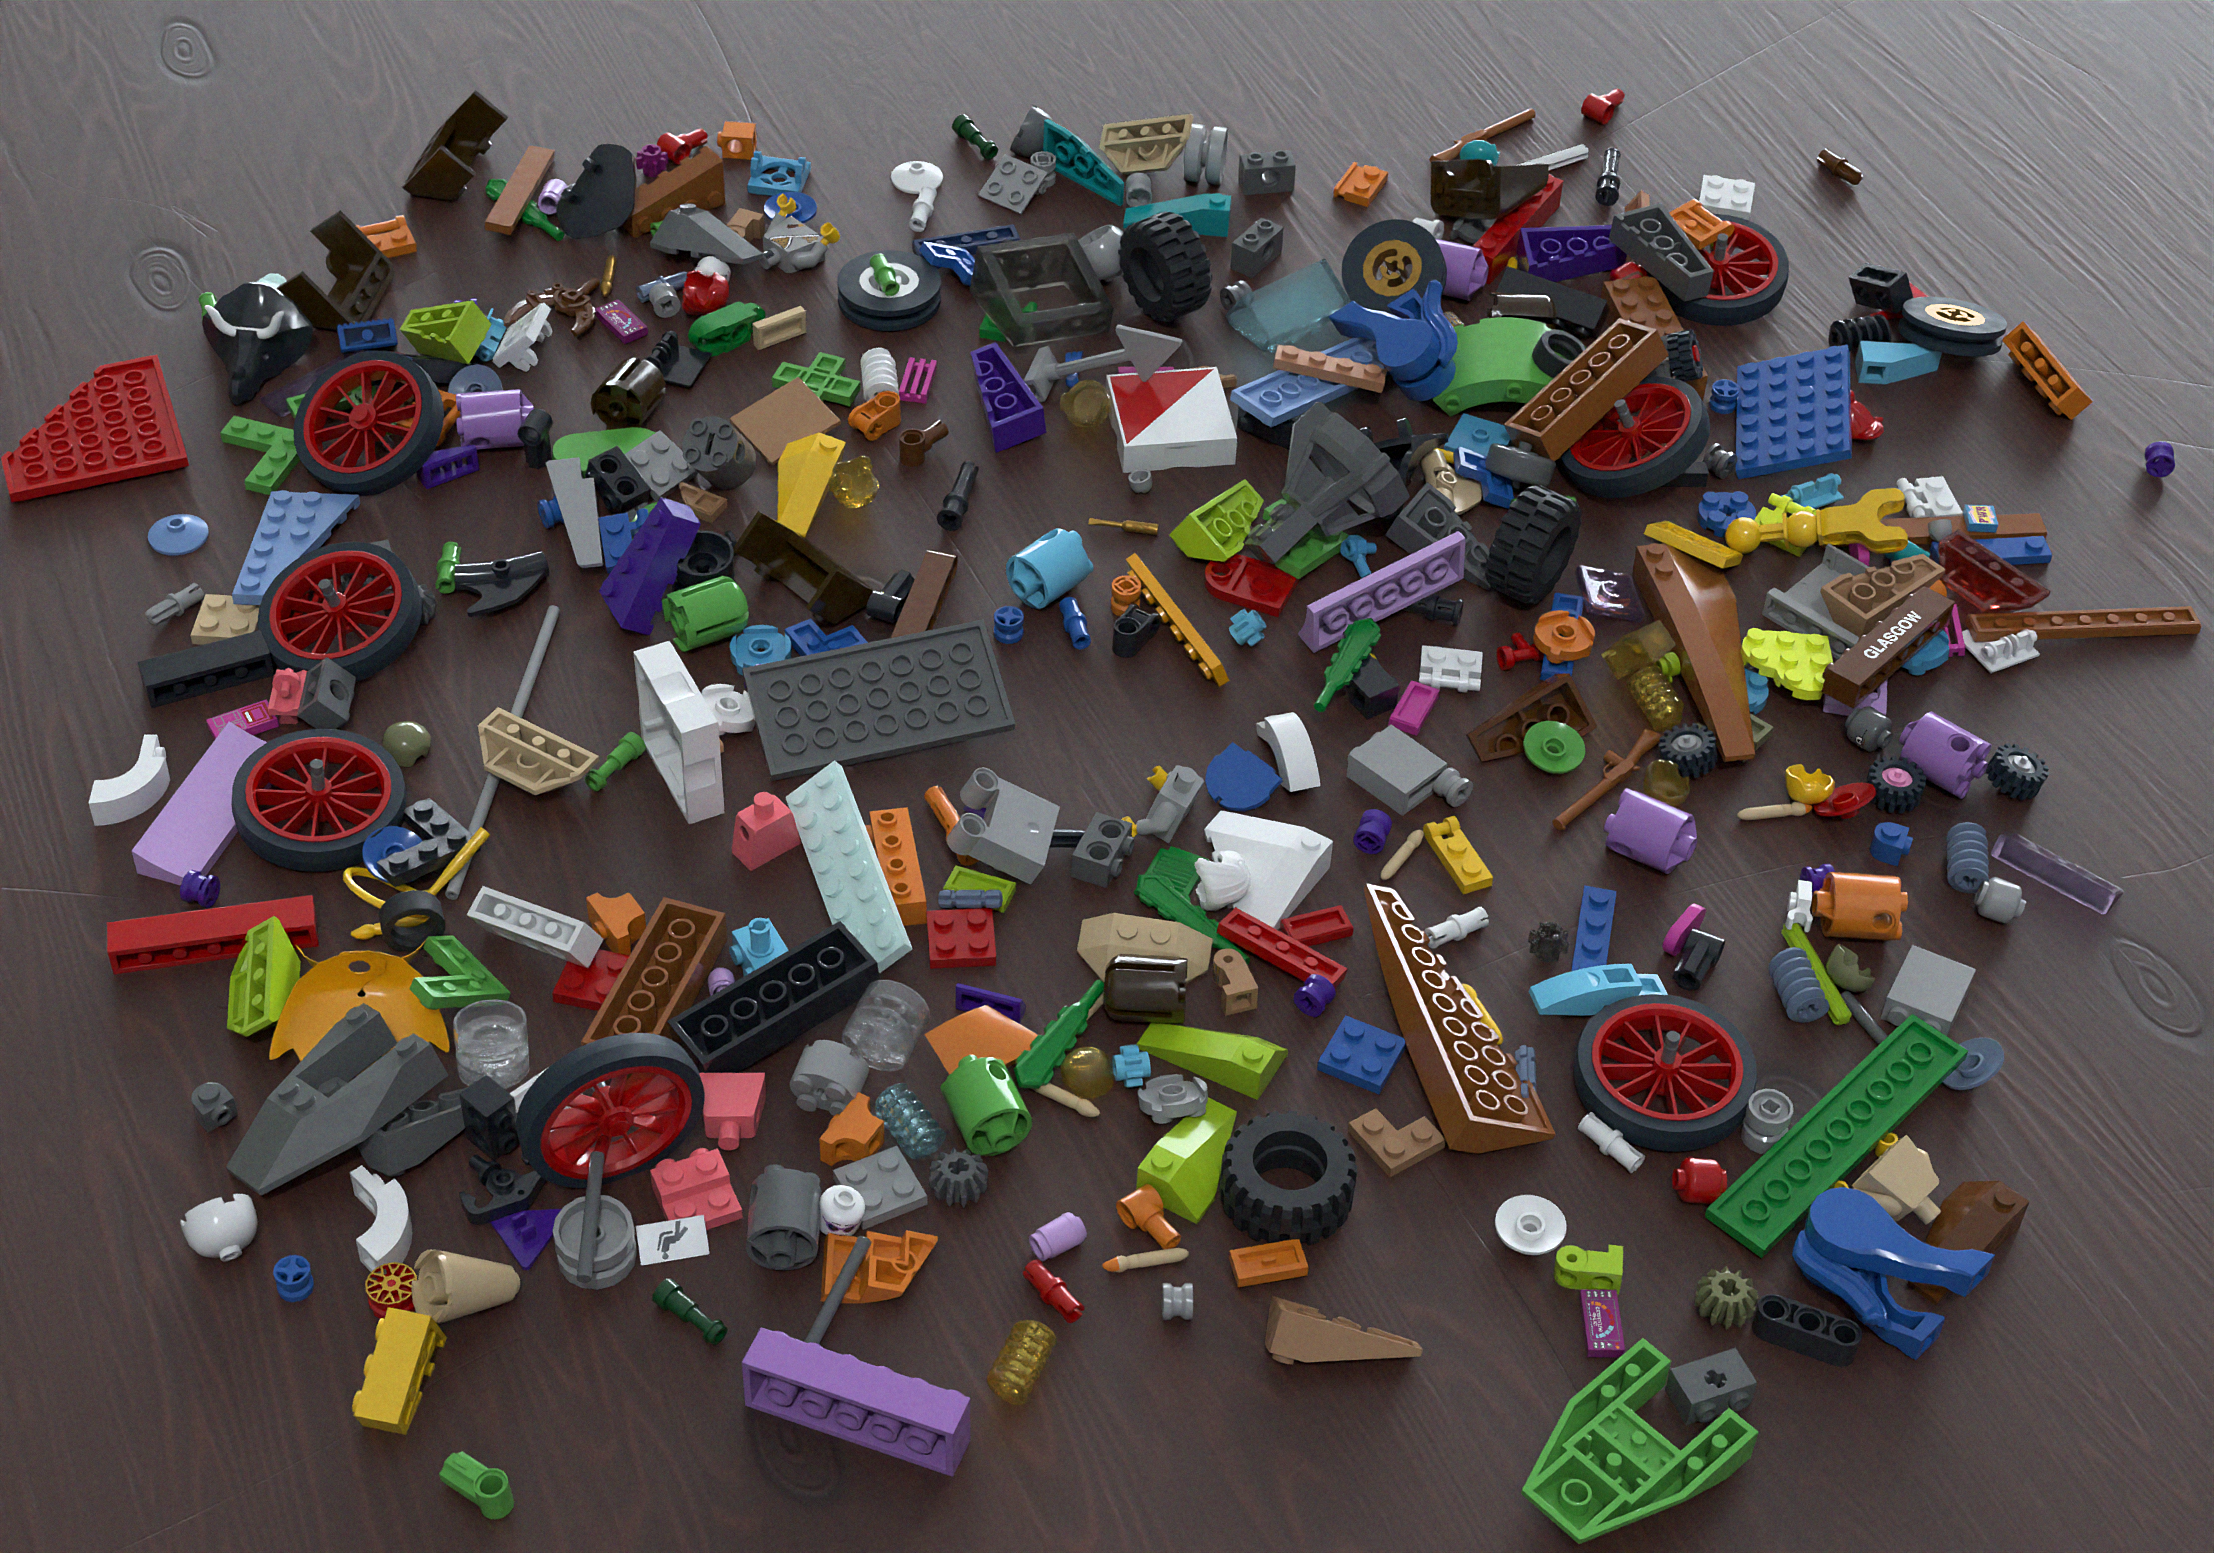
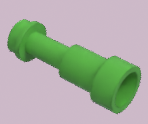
M628 732L619 740V746L607 756V761L598 770L591 769L587 773L585 782L590 789L599 791L607 785L606 779L615 770H621L631 759H637L646 751L645 742L639 735L634 732Z

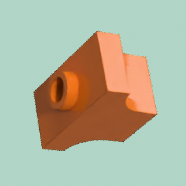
M597 892L586 897L588 920L591 922L593 930L603 938L612 952L631 955L632 943L640 939L646 929L645 912L630 893L616 898H607Z
M858 1092L855 1099H852L840 1114L833 1116L828 1129L819 1138L820 1161L830 1166L842 1160L858 1161L876 1154L885 1143L884 1121L871 1114L870 1097Z

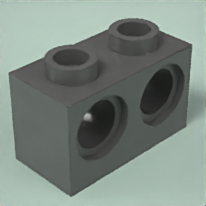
M1096 812L1072 854L1071 877L1108 888L1113 877L1117 878L1120 875L1125 855L1130 856L1133 851L1135 838L1132 837V823Z

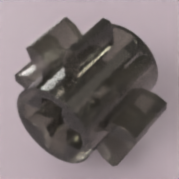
M1540 922L1538 931L1530 930L1528 942L1531 944L1529 952L1535 953V956L1541 961L1558 962L1560 953H1568L1570 944L1567 941L1568 931H1563L1562 927L1554 922Z

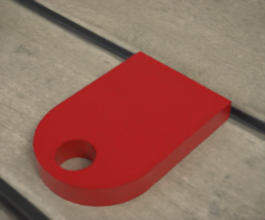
M1236 554L1225 562L1210 561L1205 569L1204 583L1208 592L1220 600L1279 617L1299 583V579L1275 567L1274 564ZM1221 572L1226 575H1216L1215 573Z

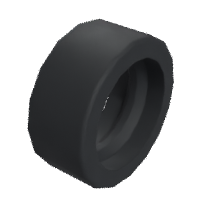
M1548 330L1542 334L1535 345L1532 357L1541 371L1555 378L1586 347L1571 334L1560 330ZM1555 352L1561 354V355L1564 356L1566 359L1560 357V356L1557 355Z
M411 890L400 892L390 897L381 906L378 914L383 940L389 947L398 951L414 952L428 936H443L446 929L441 902L435 895L425 891ZM411 915H426L430 917L426 922L414 927L405 928L394 925L400 919Z

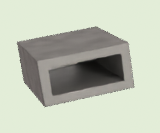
M1392 724L1381 732H1376L1370 740L1360 747H1355L1347 759V777L1402 816L1434 793L1433 786L1436 779L1447 769L1445 761Z
M1912 945L1887 996L1880 1019L1900 1026L1911 1014H1914L1948 1037L1969 992L1976 969Z

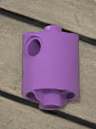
M1436 239L1447 267L1446 285L1442 295L1470 301L1476 290L1481 287L1484 288L1488 277L1489 267L1482 249Z
M521 389L456 394L457 410L460 411V418H457V432L461 436V446L474 444L476 449L524 446L517 432L530 411L534 409V405L525 397Z
M1931 711L1926 713L1921 719L1910 722L1903 730L1899 743L1904 746L1899 761H1902V757L1908 759V764L1912 761L1917 764L1916 769L1922 768L1924 771L1923 775H1926L1927 780L1962 799L1969 791L1970 782L1973 778H1981L1986 771L1988 763L1984 759L1990 752L1992 745Z
M1626 788L1619 799L1620 807L1616 815L1611 813L1606 820L1604 831L1609 834L1605 845L1615 852L1665 874L1671 873L1678 864L1688 861L1696 848L1697 833L1694 816L1636 790L1632 791Z

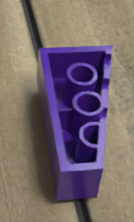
M995 342L971 351L974 378L995 453L1047 433L1042 405Z
M661 497L599 589L601 596L621 628L646 635L651 634L654 625L650 622L655 611L661 612L662 610L661 598L668 583L674 584L678 575L679 559L686 558L701 525L690 506Z

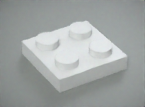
M1704 175L1699 202L1702 203L1703 208L1712 214L1731 215L1749 220L1755 183L1747 182L1746 180H1732L1720 176Z

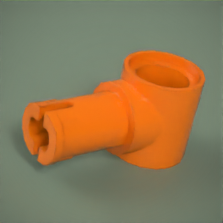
M1145 1184L1117 1201L1116 1209L1118 1215L1127 1227L1135 1229L1139 1226L1142 1231H1148L1163 1250L1175 1248L1180 1243L1181 1235L1163 1217V1202L1154 1187Z

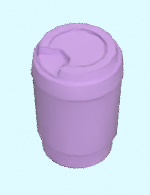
M552 179L545 184L538 200V206L542 212L546 214L556 213V205L562 196L561 193L567 188L563 181Z
M1067 1212L1037 1229L1034 1234L1029 1236V1243L1037 1258L1044 1261L1079 1246L1087 1237V1232L1079 1216L1075 1217L1072 1213Z

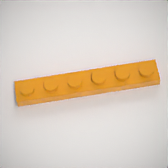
M1134 553L1126 558L1130 568L1127 575L1133 576L1140 581L1143 588L1141 593L1150 606L1155 603L1157 606L1155 611L1161 615V621L1164 624L1169 621L1172 625L1169 627L1171 633L1178 642L1183 640L1186 643L1184 649L1192 661L1196 659L1200 661L1198 666L1207 680L1213 678L1219 687L1230 681L1220 660L1138 555Z

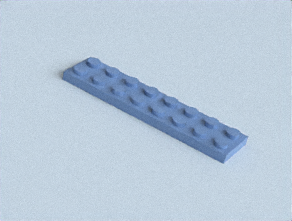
M1352 338L1321 352L1326 356L1348 358L1353 362L1366 365L1374 364L1385 369L1378 359L1376 342L1368 338ZM1278 370L1232 390L1230 400L1240 406L1242 410L1261 420L1263 424L1273 427L1306 412L1316 402L1325 404L1358 388Z

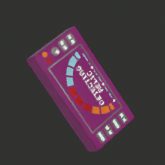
M619 299L595 309L596 317L624 344L648 335L647 326Z
M1580 1290L1579 1303L1587 1357L1620 1358L1625 1353L1617 1291Z

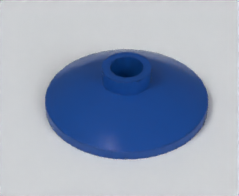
M782 192L773 195L764 205V213L771 221L775 213L778 214L781 209L777 204V198L781 194L786 195L788 198L787 203L791 197L796 203V210L791 214H787L785 218L792 216L801 223H806L817 213L815 200L800 192Z
M387 826L379 828L372 832L364 842L362 849L363 862L368 871L383 882L389 883L378 873L377 861L422 842L418 835L403 827ZM384 828L379 834L370 838L374 833Z

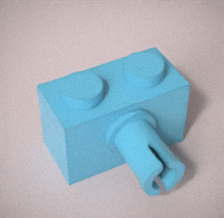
M755 918L750 921L748 926L732 931L733 946L729 947V952L734 964L741 965L744 976L789 951L769 918Z

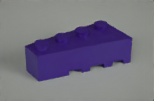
M1612 225L1520 228L1516 250L1521 271L1552 282L1615 269L1626 263L1627 254L1609 240Z

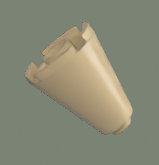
M434 1249L426 1250L418 1257L414 1269H420L419 1278L416 1281H412L411 1286L416 1313L430 1315L437 1324L512 1301L519 1291L520 1278L510 1265Z

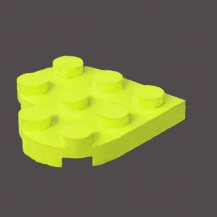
M1758 628L1748 630L1747 636L1743 639L1740 652L1745 666L1747 663H1750L1753 667L1758 668L1759 675L1773 678L1778 687L1783 685L1785 688L1793 691L1792 696L1804 700L1821 699L1822 694H1824L1822 689L1825 681L1822 675L1827 665L1833 662L1828 636L1791 633L1788 631H1762Z

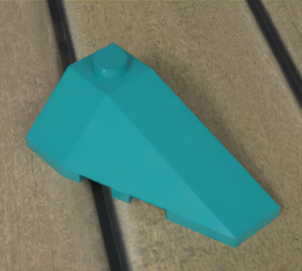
M1046 119L1044 121L1043 152L1055 155L1056 168L1054 170L1116 205H1123L1124 182L1084 140L1066 128Z
M1205 193L1126 208L1123 228H1127L1132 223L1167 211L1182 216L1183 220L1188 221L1192 225L1193 231H1197L1198 235L1228 237L1232 198L1230 195L1220 193Z

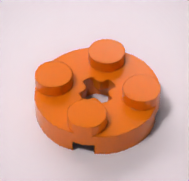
M1551 611L1539 618L1538 624L1535 626L1533 641L1536 647L1546 654L1548 661L1557 664L1563 661H1573L1588 657L1591 654L1595 630L1592 624L1580 615L1576 619L1570 617L1568 611Z

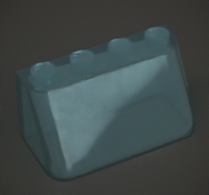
M1324 258L1243 296L1228 311L1225 318L1231 327L1263 352L1269 350L1270 353H1274L1278 345L1285 346L1284 343L1289 340L1291 343H1295L1302 339L1306 332L1311 330L1313 334L1323 329L1326 323L1331 321L1329 316L1349 304L1351 300Z

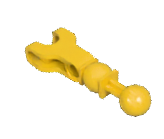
M1897 488L1874 489L1863 495L1856 504L1829 507L1822 510L1818 509L1816 510V515L1808 511H1799L1793 513L1787 519L1786 513H1782L1783 523L1759 525L1751 518L1740 517L1734 519L1727 526L1725 540L1731 549L1742 554L1753 552L1761 542L1778 540L1785 541L1786 549H1790V543L1795 547L1806 548L1819 540V546L1824 544L1842 545L1859 543L1876 554L1897 552L1905 549L1908 545L1907 533L1901 527L1885 526L1880 521L1884 516L1900 512L1903 509L1905 495Z

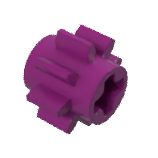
M645 145L641 151H637L636 169H643L645 176L657 177L658 174L667 170L668 154L667 152L661 153V148L658 145Z

